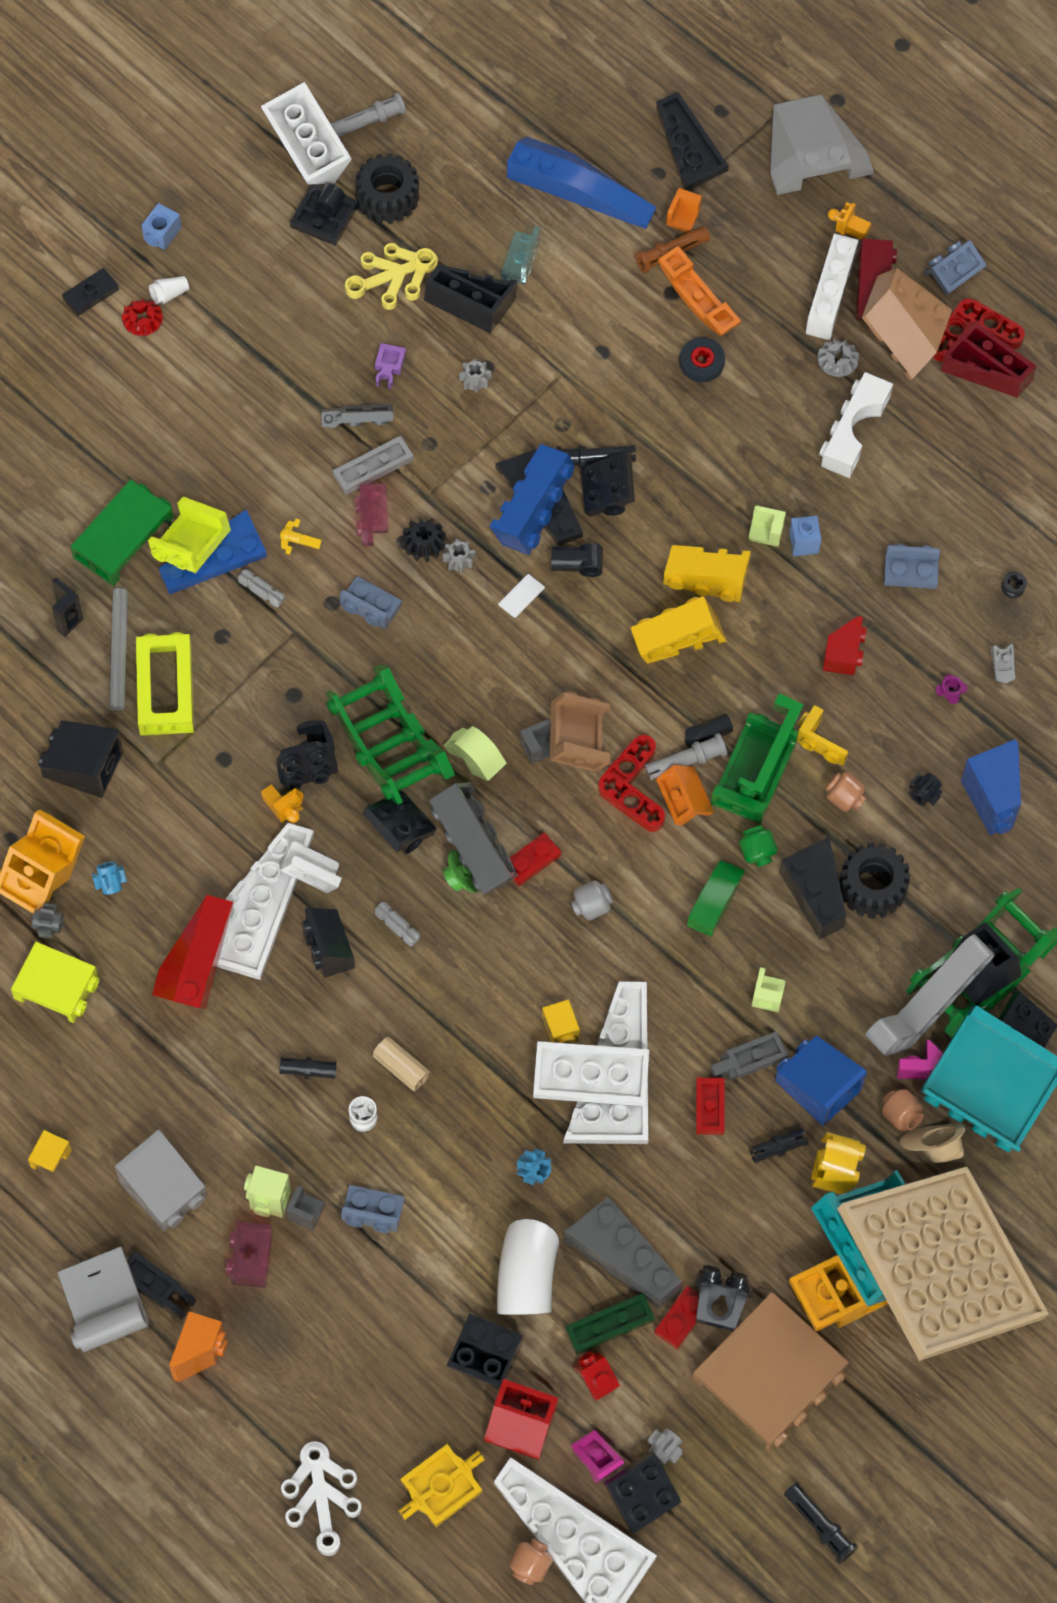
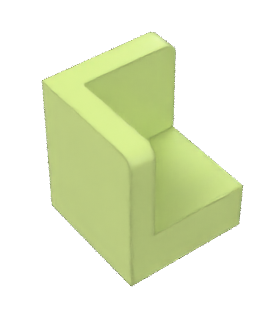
M755 506L748 539L779 547L786 512Z
M760 967L752 1007L779 1013L785 980L764 976L766 968Z

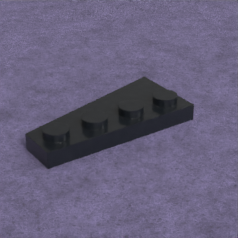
M676 92L657 101L656 108L684 190L688 191L728 172L729 165L680 93Z
M537 449L496 463V470L500 475L503 474L512 489L517 481L525 479V468ZM563 489L559 502H555L551 510L552 515L549 523L546 526L544 525V529L558 546L583 538V531Z

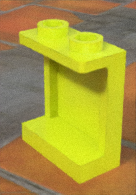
M182 497L177 503L180 511L179 517L160 539L151 536L148 543L151 554L156 560L160 562L165 561L181 570L186 569L196 573L231 531L226 512Z
M35 942L11 991L15 1000L22 1003L26 999L66 1015L68 1021L74 1023L78 1016L81 1017L87 1007L86 999L90 992H95L99 984L96 966Z

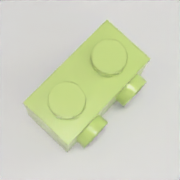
M255 1166L253 1174H248L244 1190H247L246 1199H249L250 1209L262 1217L274 1215L283 1218L291 1194L289 1174Z

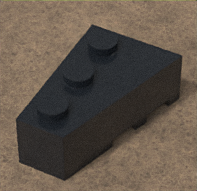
M438 265L426 280L424 301L491 334L514 303L518 280L510 279L509 282L494 279L493 275L486 274V277L471 275L468 270Z
M827 837L782 859L779 873L819 940L842 929L846 919V912L830 838Z

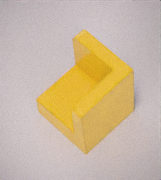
M44 1130L28 1158L30 1167L36 1170L40 1166L54 1172L61 1158L67 1160L72 1151L70 1143Z

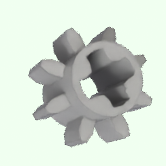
M473 359L468 364L463 363V372L459 373V381H464L465 390L469 388L477 393L482 388H488L487 380L491 379V371L486 370V362L481 363Z
M455 539V542L451 545H445L446 553L443 554V562H449V571L454 569L463 573V570L467 567H473L472 559L475 558V550H469V541L464 543Z
M667 1428L662 1433L655 1430L647 1440L651 1446L647 1452L653 1451L662 1465H665L668 1460L675 1464L683 1454L682 1449L679 1448L682 1440Z

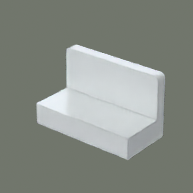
M295 841L289 844L280 871L325 893L337 889L342 879L336 875L339 867L338 862Z

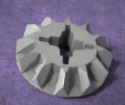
M834 338L832 342H825L823 347L819 349V366L825 373L831 376H847L858 366L859 353L855 350L854 345L847 343L846 339L837 341ZM842 351V358L835 364L834 355Z

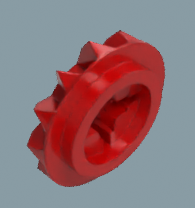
M143 297L140 301L135 302L132 300L130 305L124 306V312L121 315L125 329L137 336L153 334L160 328L163 322L160 306H157L153 300L146 301ZM144 312H146L147 319L141 318V320L138 321L137 314H143Z

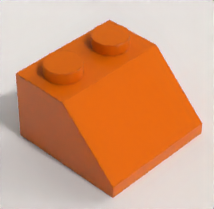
M188 1312L169 1364L174 1381L180 1382L215 1365L219 1356H224L228 1340H225L226 1332H224L221 1321Z

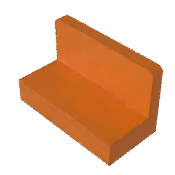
M673 765L656 778L675 825L683 826L696 815L710 816L714 813L694 767Z

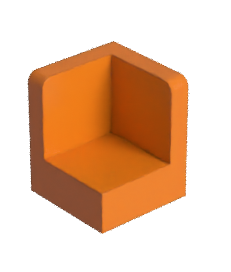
M678 188L667 213L666 225L690 233L701 211L702 196Z

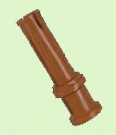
M701 226L668 243L658 242L647 251L636 252V263L643 273H647L650 271V268L659 265L658 259L677 246L683 252L710 241V234L706 227Z

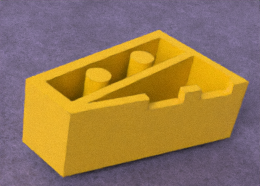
M672 545L664 572L663 584L675 590L685 589L693 591L700 596L710 595L719 597L725 602H740L748 574L751 551L743 550L742 555L727 554V549H719L718 553L704 552L703 547Z
M704 596L691 598L682 606L668 608L661 615L642 619L637 625L630 627L639 653L647 664L679 655L678 650L694 646L695 650L702 649V643L717 639L719 644L727 642L718 616Z

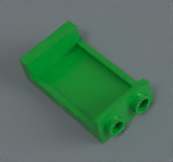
M130 479L70 546L73 559L114 587L120 580V570L165 520L169 523L173 520L171 504L162 497L157 498L144 484H137Z
M778 694L772 709L786 715V718L756 781L752 783L739 777L735 786L740 789L739 794L752 799L755 796L761 797L804 704L783 694Z
M749 713L744 729L722 778L712 793L711 805L761 824L797 744L799 732L794 728L792 729L761 797L749 798L738 793L740 789L735 787L739 777L752 783L756 781L782 724L770 721L765 715Z

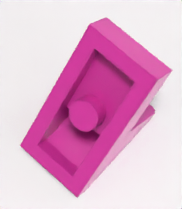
M927 1039L924 1048V1059L918 1056H907L904 1059H899L897 1079L927 1080L943 1053Z
M595 1430L571 1445L574 1454L588 1468L595 1484H598L620 1469L624 1464L621 1457Z

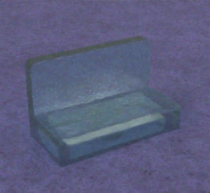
M535 226L532 235L515 231L501 273L502 279L518 280V283L526 285L540 243V227Z

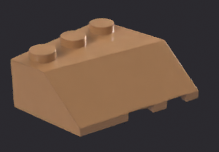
M895 268L877 276L862 318L880 342L884 341L892 351L891 357L895 362L899 361L906 370L904 374L909 380H912L937 353L952 310L901 270Z

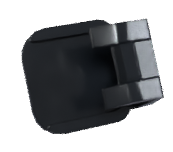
M306 721L296 728L298 735L306 734L307 740L297 746L282 749L276 759L279 781L289 790L299 789L303 784L310 782L324 784L329 780L330 774L338 772L337 761L334 755V740L325 721Z
M703 1265V1269L699 1270V1273H696L694 1278V1284L700 1287L695 1323L706 1324L720 1329L724 1328V1330L733 1332L736 1329L746 1298H751L752 1288L749 1285V1279H747L748 1275L731 1271V1275L725 1279L721 1278L720 1268ZM719 1295L726 1296L725 1301L728 1304V1310L724 1315L718 1316L712 1312L711 1305L715 1300L719 1299Z

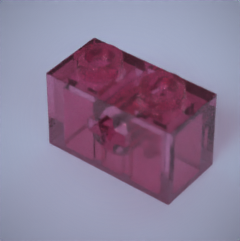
M237 1222L236 1231H231L230 1248H234L233 1258L227 1259L226 1275H230L232 1285L266 1288L273 1238L272 1225ZM248 1250L253 1251V1254H251L250 1259H245V1255H247Z

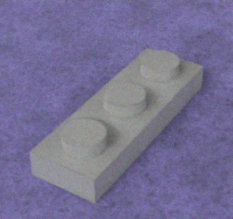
M399 436L332 470L333 476L345 495L414 461V455L402 437Z

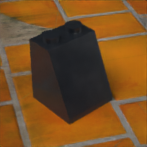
M61 720L58 729L54 728L50 735V746L47 752L43 751L40 756L38 766H40L42 777L103 798L124 753L119 730Z

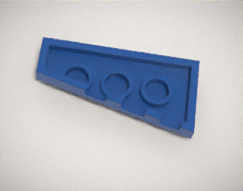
M244 510L228 521L231 531L196 573L186 569L181 570L170 563H166L159 568L160 576L169 595L267 557L266 550L247 510Z

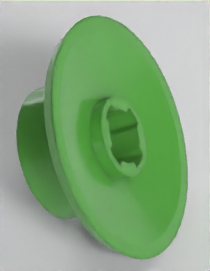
M451 850L448 854L449 865L443 869L447 883L455 891L465 888L472 893L478 892L472 882V873L469 868H465L458 858L460 853L456 850Z

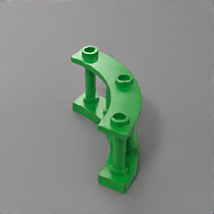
M380 664L372 668L375 673L373 681L341 697H338L336 693L329 690L325 692L328 701L325 703L331 715L337 716L356 750L354 754L361 767L366 766L379 784L387 800L392 799L399 805L403 802L399 791L432 774H439L447 780L454 776L455 773L445 751L432 739L426 741L422 736L425 733L424 728L414 713L408 714L401 704L405 698L390 668ZM377 690L379 692L383 691L389 701L387 708L352 725L344 707ZM391 717L399 719L403 726L402 732L369 749L366 748L358 735ZM406 741L414 743L417 748L416 753L383 770L374 760L375 757ZM420 762L423 764L428 762L427 765L396 781H393L391 778Z
M1020 888L1010 893L1004 891L995 900L997 904L995 908L977 926L979 927L986 922L1019 958L1022 973L1020 978L978 1005V1007L986 1012L997 1005L1032 972L1028 967H1031L1039 958L1044 959L1057 945V927L1050 931L1042 930L1014 903L1023 892ZM1006 910L1035 938L1034 942L1036 944L1028 953H1022L994 925ZM964 935L953 943V949L925 970L922 968L917 970L911 976L910 981L912 983L906 990L909 995L922 988L949 959ZM964 991L961 994L969 1001V1006L962 1010L960 1007L957 1009L951 1003L945 1010L950 1016L948 1019L951 1022L944 1031L951 1038H953L970 1008L976 1005Z

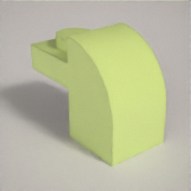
M474 726L468 730L462 727L453 733L451 738L444 744L448 753L465 761L473 775L487 781L507 764L494 743Z

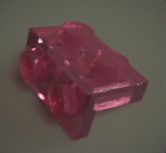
M386 484L360 485V497L355 498L356 513H361L362 521H356L357 537H363V546H374L373 533H387L389 531Z

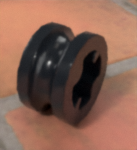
M1009 572L1005 575L1001 584L1002 592L1009 598L1021 596L1027 585L1026 578L1019 572ZM1010 581H1015V584L1018 585V588L1014 589L1013 585L1010 584Z

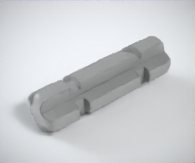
M244 569L238 576L239 583L245 587L249 586V590L264 600H270L269 603L274 607H280L285 601V595L277 589L274 591L273 586L258 576L254 577V573L248 569Z
M381 902L375 908V915L380 920H384L385 924L399 937L403 936L405 943L409 946H414L419 941L420 934L414 928L410 929V924L396 911H392L386 902Z

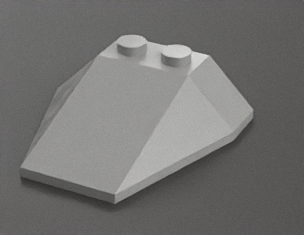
M822 95L775 104L773 106L770 176L777 195L801 190L804 178L845 169L849 179L874 173L866 149Z

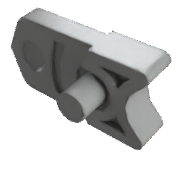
M1013 644L1007 645L1004 649H1000L995 645L991 646L995 680L1004 684L1014 680Z

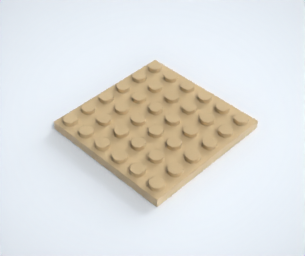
M968 1167L848 1201L837 1208L919 1361L1043 1320L1049 1315Z

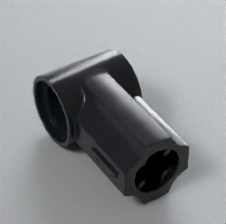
M586 543L581 545L580 548L552 547L551 571L579 572L585 577L600 576L603 572V547L596 543Z

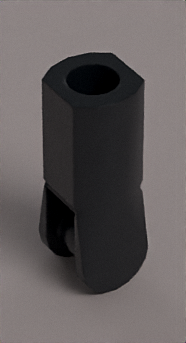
M725 713L703 723L688 727L685 730L686 746L691 748L693 742L698 741L700 743L714 738V734L717 733L722 737L733 732V725L729 716Z

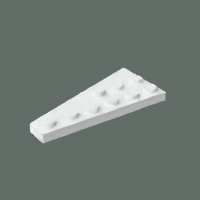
M287 823L268 846L266 853L250 868L251 871L227 896L225 900L233 901L234 905L217 967L261 980L298 880L280 871L282 863L292 841L308 848L310 847L314 830Z
M647 982L618 983L597 1046L647 1049ZM648 1078L646 1106L578 1101L566 1132L564 1143L648 1144Z
M512 1458L508 1460L494 1481L495 1486L534 1537L548 1545L546 1551L552 1555L554 1563L585 1603H627L656 1560L657 1556Z

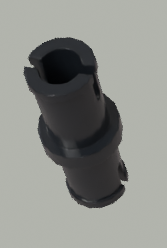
M281 1056L279 1074L304 1076V1079H310V1076L335 1079L337 1061L312 1060V1057L307 1056L306 1059Z
M799 1128L782 1136L776 1134L771 1137V1140L749 1146L750 1155L762 1152L752 1157L753 1162L756 1164L776 1155L782 1157L785 1156V1152L808 1145L807 1137L795 1140L805 1134L804 1130Z

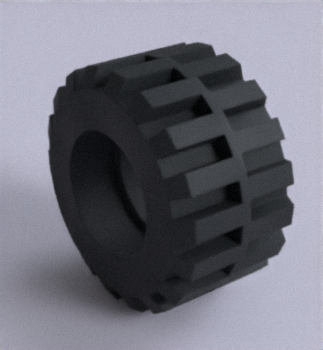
M388 153L384 157H382V154L376 155V159L371 157L367 159V164L362 163L360 171L356 173V200L358 201V206H360V211L363 214L367 213V218L370 220L376 218L378 223L388 221V224H393V220L403 221V216L409 217L412 214V210L416 209L417 202L419 201L417 170L415 167H411L410 161H403L402 156L393 157V154ZM386 184L399 188L391 193H382L376 190L377 187Z
M868 843L867 848L861 845L857 847L856 853L851 851L848 854V858L845 859L842 866L839 882L841 893H843V902H849L848 908L852 912L857 909L858 915L862 917L864 913L869 914V918L875 919L876 914L883 918L887 916L888 911L891 914L897 910V906L902 905L907 894L910 882L908 863L903 864L904 857L902 854L895 855L896 849L893 847L889 850L885 849L886 844L880 843L879 847H874V843ZM866 872H878L887 878L890 885L881 890L869 889L862 884L859 876Z

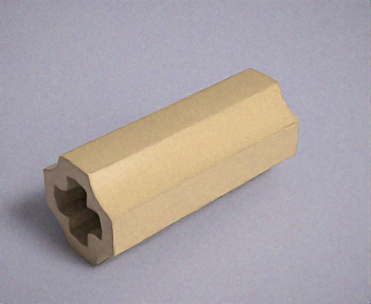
M390 1037L384 1038L373 1051V1057L413 1091L418 1090L429 1077L430 1071Z

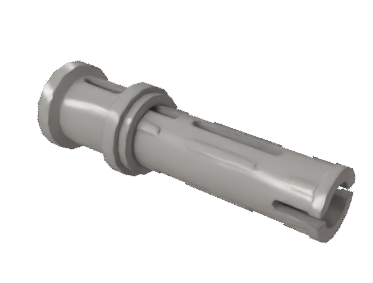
M397 92L393 97L382 102L377 100L372 104V107L330 124L337 136L340 137L377 121L384 123L387 121V118L399 113L402 115L406 114V108L400 94Z
M717 733L714 734V738L700 743L698 741L693 742L691 748L649 764H644L645 770H648L646 773L651 781L673 765L689 766L694 763L703 765L706 764V760L716 756H727V750L721 735Z

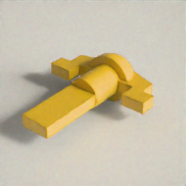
M296 518L294 522L288 521L280 532L281 549H285V554L288 555L291 554L292 550L291 546H287L289 541L319 550L322 540L292 531L293 527L298 528L300 524V519Z

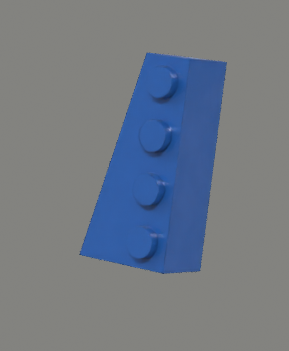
M540 444L525 468V479L517 481L513 487L512 500L510 502L505 501L500 508L503 514L499 521L493 519L489 526L501 545L526 555H530L532 549L538 546L540 533L544 525L546 526L551 519V510L555 502L557 503L561 499L563 486L574 472V463L569 454Z

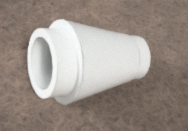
M185 276L154 280V283L149 285L150 296L155 304H165L189 290L188 281Z

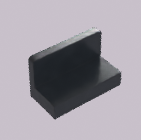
M55 577L52 580V585L57 603L52 607L57 631L66 637L83 620L79 596Z

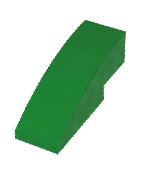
M720 860L688 917L687 926L712 937L721 918L726 913L745 874V870Z

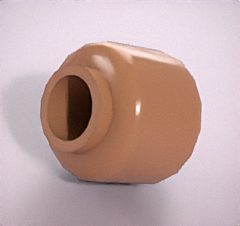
M837 772L825 787V790L828 791L826 795L827 800L843 812H847L852 808L857 810L866 799L863 795L865 791L864 783L849 772L842 774Z
M909 1090L891 1091L885 1096L882 1114L897 1130L910 1131L922 1122L924 1106Z
M532 1539L531 1543H519L509 1564L512 1571H514L512 1576L532 1586L535 1582H542L553 1562L552 1555L546 1551L548 1545L536 1539Z

